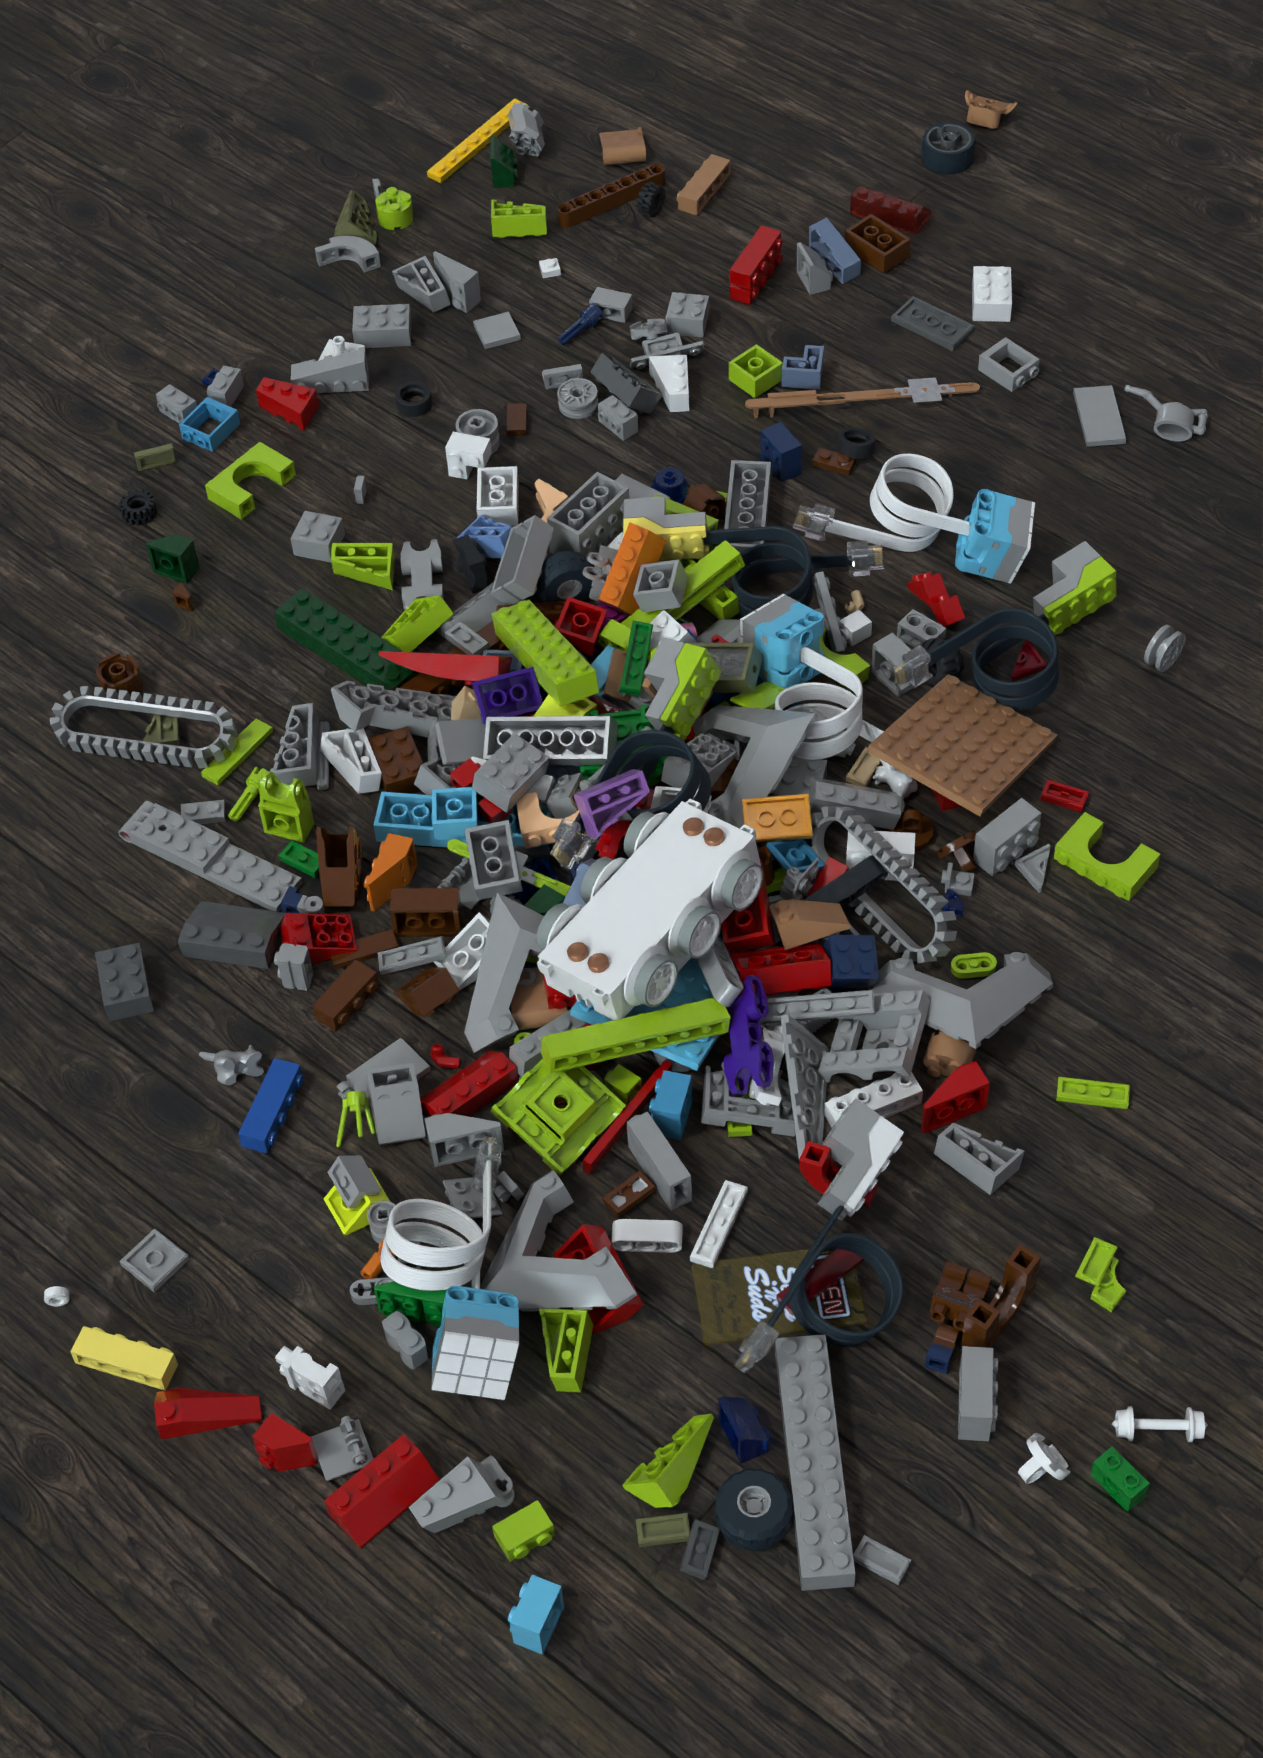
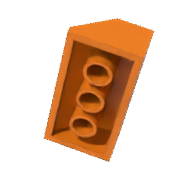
M629 522L597 602L630 616L640 607L633 594L640 567L643 564L657 563L659 561L666 540L648 529Z

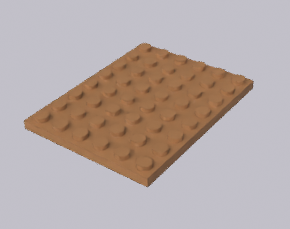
M948 674L869 744L867 752L976 815L981 816L1055 742L1058 735L1051 732L1050 729L1033 722L1032 719L1017 713L1011 707L997 703L993 697L986 696L975 687L960 681L957 677Z

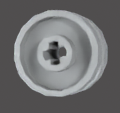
M472 409L458 417L456 432L490 438L491 455L498 450L500 446L498 419L493 413L483 409Z

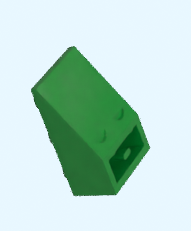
M395 1281L374 1287L379 1313L388 1317L395 1311H398L405 1315L410 1322L417 1323L420 1321L440 1328L442 1307L447 1289L436 1291L418 1290L403 1286Z

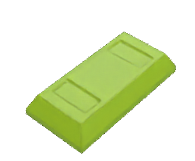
M1094 1237L1075 1277L1099 1287L1117 1250V1246Z

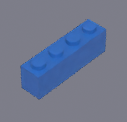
M276 1058L273 1059L238 1133L242 1147L268 1153L271 1145H275L278 1137L277 1132L280 1126L285 1124L286 1113L289 1107L294 1105L297 1089L301 1088L304 1082V1075L302 1074L300 1064Z

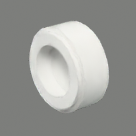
M60 1286L47 1288L44 1291V1302L54 1307L63 1306L69 1302V1290Z

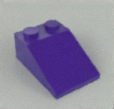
M533 667L472 682L483 724H486V717H515L537 711L543 703Z

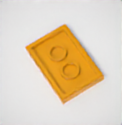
M809 794L742 799L744 824L755 829L756 843L813 837Z

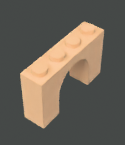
M537 792L525 794L516 803L525 848L563 841L579 810L566 818H549L542 813Z

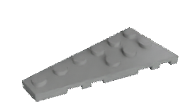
M787 1014L781 1016V1025L798 1156L800 1159L807 1141L820 1145L823 1143L827 1082L818 1071L824 1052H829V1048Z

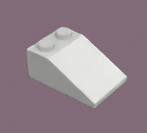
M480 912L445 947L447 958L434 962L438 967L447 968L459 990L477 979L490 920Z

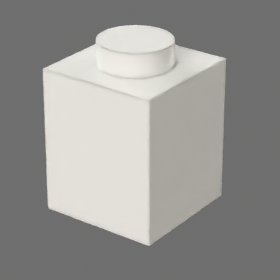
M860 610L840 620L841 628L839 630L841 636L845 637L846 642L851 647L871 636L872 621Z

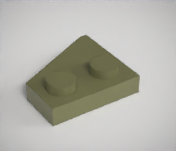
M154 714L151 724L145 730L146 736L143 741L175 746L180 745L179 717Z

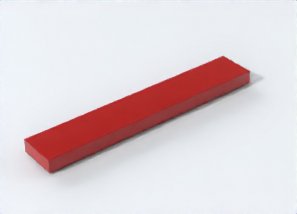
M667 1060L661 1063L583 1160V1171L590 1175L627 1130V1121L635 1115H639L656 1094L655 1086L657 1079L662 1078L664 1070L671 1072L672 1063Z

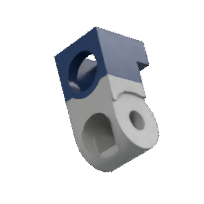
M289 886L281 901L283 913L325 914L323 901L320 897H308L299 894L296 887Z

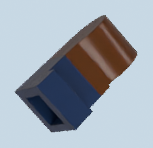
M939 1324L932 1345L929 1347L926 1355V1368L947 1374L956 1350L955 1347L960 1330L948 1324ZM934 1361L943 1363V1365H938Z

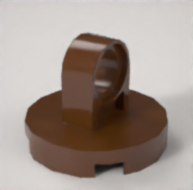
M907 810L901 814L894 830L890 829L889 832L915 833L914 852L923 850V847L928 843L929 845L931 844L934 829L929 819L923 816L920 811Z
M973 830L967 835L961 836L936 851L937 855L941 859L954 853L964 872L976 869V863L966 847L967 844L975 840L976 832Z

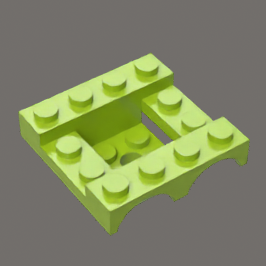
M542 1058L538 1064L521 1077L519 1082L501 1101L492 1107L491 1113L507 1128L510 1127L543 1158L542 1161L560 1177L622 1113L626 1105L584 1066L549 1073ZM557 1097H563L567 1101V1106L562 1109L557 1108L554 1100ZM530 1107V1108H531L540 1118H542L556 1133H558V1134L561 1136V1139H560L559 1137H557L544 1123H542V1122H541L529 1109H527V1108Z

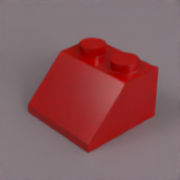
M273 1413L268 1416L252 1436L256 1446L255 1450L259 1455V1462L268 1469L273 1467L277 1471L282 1472L313 1466L319 1461L312 1438Z

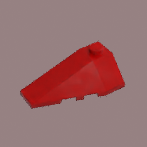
M177 1388L157 1392L155 1397L156 1427L161 1440L262 1421L259 1396Z

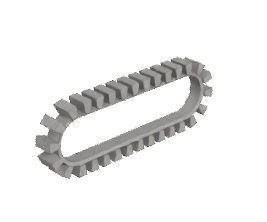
M89 686L80 687L81 696L74 698L71 691L63 694V697L67 704L64 707L55 702L52 711L56 717L50 718V725L59 742L64 747L69 744L73 751L81 752L83 748L85 753L94 754L95 749L98 755L106 756L107 751L112 757H118L120 753L122 758L130 759L132 754L134 760L143 761L144 756L146 761L155 762L157 758L158 762L168 764L169 759L171 765L180 766L182 761L185 767H192L193 760L195 759L199 768H208L206 758L213 755L219 764L225 760L221 749L224 747L233 751L236 743L232 736H238L237 728L229 712L223 706L217 710L214 702L206 701L204 707L200 700H193L192 705L189 699L181 698L179 703L177 697L169 696L167 702L165 696L156 695L155 700L152 694L144 693L142 698L140 692H132L130 696L128 691L119 690L118 695L116 689L107 688L106 693L102 687H95L93 695ZM91 705L210 721L220 726V734L211 745L197 749L74 732L68 729L67 724L70 716L77 709Z
M826 806L821 808L822 812L813 813L811 815V822L816 827L812 828L813 847L810 848L825 864L829 858L824 847L825 831L832 822L838 821L931 913L935 922L934 937L928 946L924 948L918 946L866 893L848 905L850 907H857L854 911L859 916H866L863 920L868 925H875L872 929L877 934H884L881 938L887 944L893 943L890 947L896 953L904 952L902 958L912 959L913 962L917 961L918 964L937 961L936 957L946 956L950 949L943 942L954 941L957 931L947 930L946 921L956 920L954 911L942 912L941 910L949 901L943 896H936L939 892L933 886L927 887L930 883L924 877L918 878L921 874L915 868H910L912 865L906 859H901L902 855L897 850L891 851L893 846L888 841L882 842L885 838L880 833H873L876 829L871 824H864L866 820L861 815H854L856 810L853 808Z

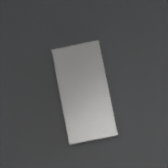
M865 1535L853 1554L854 1562L897 1585L900 1584L911 1564V1559Z

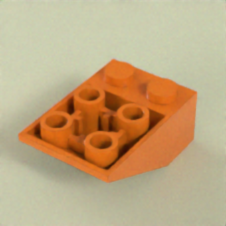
M388 833L385 841L381 842L378 858H374L370 875L366 876L364 887L367 888L368 893L367 901H369L371 911L374 912L391 898V889L404 888L411 882L418 866L413 838Z

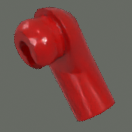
M434 1044L431 1047L430 1056L438 1067L460 1069V1057H448L443 1051L444 1047L441 1044Z

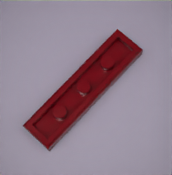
M834 1250L812 1267L806 1275L805 1290L809 1302H812L865 1260L850 1251ZM789 1286L777 1294L776 1299L779 1302L782 1301L788 1292ZM788 1303L785 1309L793 1316L790 1305Z

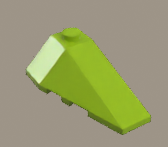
M704 1414L692 1417L672 1436L674 1440L672 1443L667 1444L663 1448L659 1447L654 1452L656 1457L648 1465L642 1463L634 1470L622 1485L623 1488L655 1508H670L678 1504L681 1495L685 1492L713 1422V1415Z

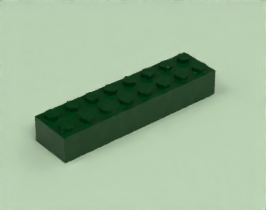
M303 588L274 611L277 629L366 686L367 684L384 686L385 690L395 691L396 688H400L420 673L379 656V651H403Z

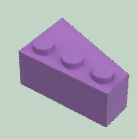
M632 769L573 795L587 835L598 838L605 829L618 821L622 814L635 806L650 791L643 771Z

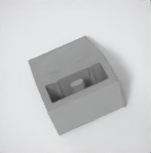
M702 733L687 743L707 770L711 780V788L738 752L728 745L722 744ZM667 757L664 761L661 781L672 787L683 788L689 776L690 761L680 757Z
M413 1062L367 1070L366 1086L379 1146L426 1138L418 1082Z

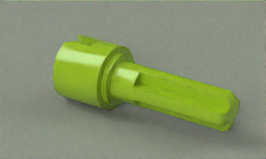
M255 767L247 778L246 789L228 814V817L234 822L240 820L257 794H260V783L264 773L267 771L264 768L259 771L258 767Z

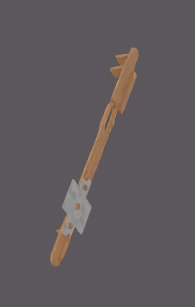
M936 378L908 379L909 387L830 392L827 394H816V390L768 393V398L748 399L745 402V406L753 409L754 419H757L759 408H769L770 417H774V408L843 404L851 401L912 397L914 403L942 401L941 395L949 394V397H951L952 394L978 392L980 385L972 382L938 385ZM834 397H844V398H845V399H836V400H822V401H819V400H818V399H821V398H834Z

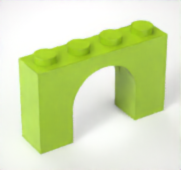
M259 442L205 485L208 500L242 520L255 509L253 495L239 487L238 483L249 476L260 475L271 479L283 487L296 476L294 462Z
M1084 812L1055 845L1054 859L1060 864L1073 869L1079 875L1094 881L1097 885L1110 890L1116 896L1130 901L1158 868L1160 853L1141 843L1134 853L1122 863L1105 864L1096 860L1089 850L1101 837L1104 822Z

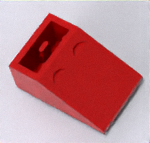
M285 913L280 927L282 944L307 946L311 964L329 960L334 955L357 951L351 914Z

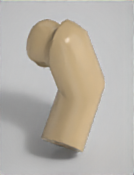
M859 590L851 593L853 602H849L850 605L847 603L845 605V610L849 615L864 608V601Z

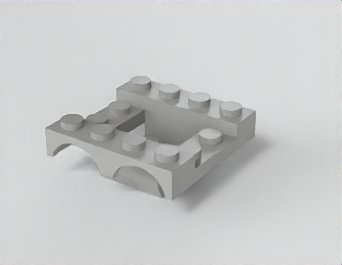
M924 990L874 994L875 1015L837 1018L839 1022L830 1052H824L818 1071L826 1082H831V1076L834 1074L850 1073L861 1077L863 1080H871L874 1072L895 1071L905 1077H910L931 1002ZM864 1025L867 1032L862 1050H856Z

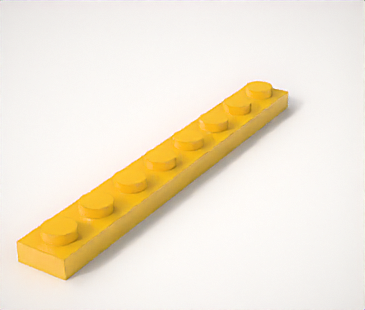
M514 98L427 171V177L439 183L445 181L491 142V136L497 137L510 126L508 114L514 103H526Z

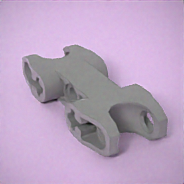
M432 539L429 548L423 551L412 549L410 541L404 542L401 551L402 576L411 575L412 586L402 587L404 611L414 599L440 595L444 600L443 584H433V573H443L441 550L437 539Z

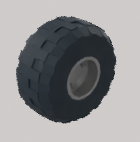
M569 550L556 552L548 556L543 562L542 574L538 578L536 591L543 602L566 601L568 597L585 601L589 597L593 581L586 578L582 573L585 567H593L587 560V557L579 552Z
M744 1469L732 1474L722 1483L716 1495L715 1517L717 1526L724 1537L739 1548L760 1550L772 1547L785 1537L792 1523L793 1500L787 1485L777 1475L763 1469Z

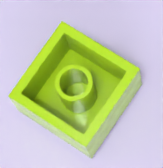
M756 344L729 362V380L752 397L757 398L782 381L783 362Z

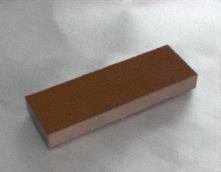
M393 929L355 940L357 951L331 956V961L335 970L351 965L354 960L359 962L378 957L377 953L398 948Z

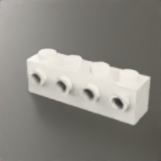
M896 1072L891 1077L876 1080L866 1087L856 1088L841 1097L831 1098L825 1103L824 1116L831 1128H833L843 1111L857 1098L880 1116L887 1118L922 1104L923 1090L912 1072L910 1077H905Z

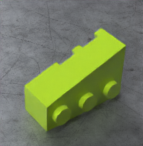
M492 199L491 223L493 237L546 235V206L526 203L523 206L513 205V202L509 201L507 204H499L497 200Z
M332 543L331 564L334 574L393 590L395 553L392 543Z
M440 595L414 599L381 638L403 652H413L420 643L454 613Z

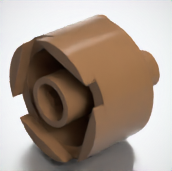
M940 1031L939 1035H935L934 1032L931 1034L923 1063L928 1068L927 1073L933 1077H940V1075L950 1076L959 1066L972 1063L976 1049L969 1046V1043L964 1039L956 1040L944 1034L943 1031Z

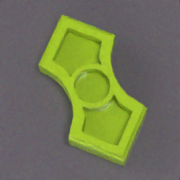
M1115 1257L1112 1258L1099 1287L1095 1286L1091 1294V1300L1110 1312L1115 1309L1126 1294V1290L1118 1283L1115 1276V1268L1119 1262Z

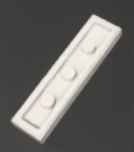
M725 1180L690 1255L691 1262L710 1268L714 1267L748 1193V1187Z

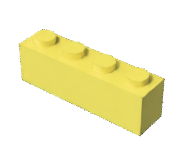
M83 1326L70 1351L76 1364L166 1391L178 1366L174 1353L167 1348L161 1347L158 1349L151 1347L144 1341H131L121 1334H108L98 1327L88 1328Z

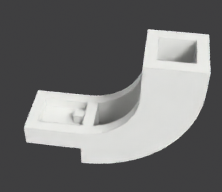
M762 1028V1041L767 1042L773 1052V1079L770 1087L764 1088L757 1086L753 1076H751L749 1079V1096L752 1099L758 1100L763 1105L770 1106L773 1104L779 1106L782 1097L778 1088V1073L785 1053L783 1034ZM761 1072L762 1079L765 1080L764 1075Z

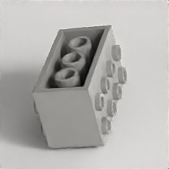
M596 472L547 518V523L554 528L552 541L549 544L550 553L554 554L569 550L579 552L587 557L591 552L598 553L600 545H608L623 530L624 499H629V488Z

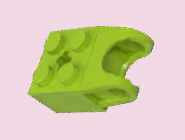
M266 771L260 783V803L258 805L264 833L304 843L314 825L309 796L303 781L294 778L292 784L288 785L278 780L273 772Z

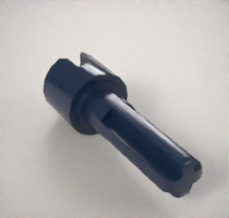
M591 304L580 313V319L558 337L561 345L567 344L585 328H593L603 319L601 309L597 305Z

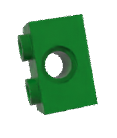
M1110 1447L1093 1462L1091 1476L1127 1512L1147 1496L1150 1483L1113 1447Z

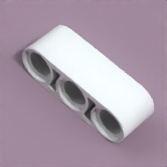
M618 1219L612 1224L611 1243L617 1251L678 1252L682 1249L683 1225L674 1220Z

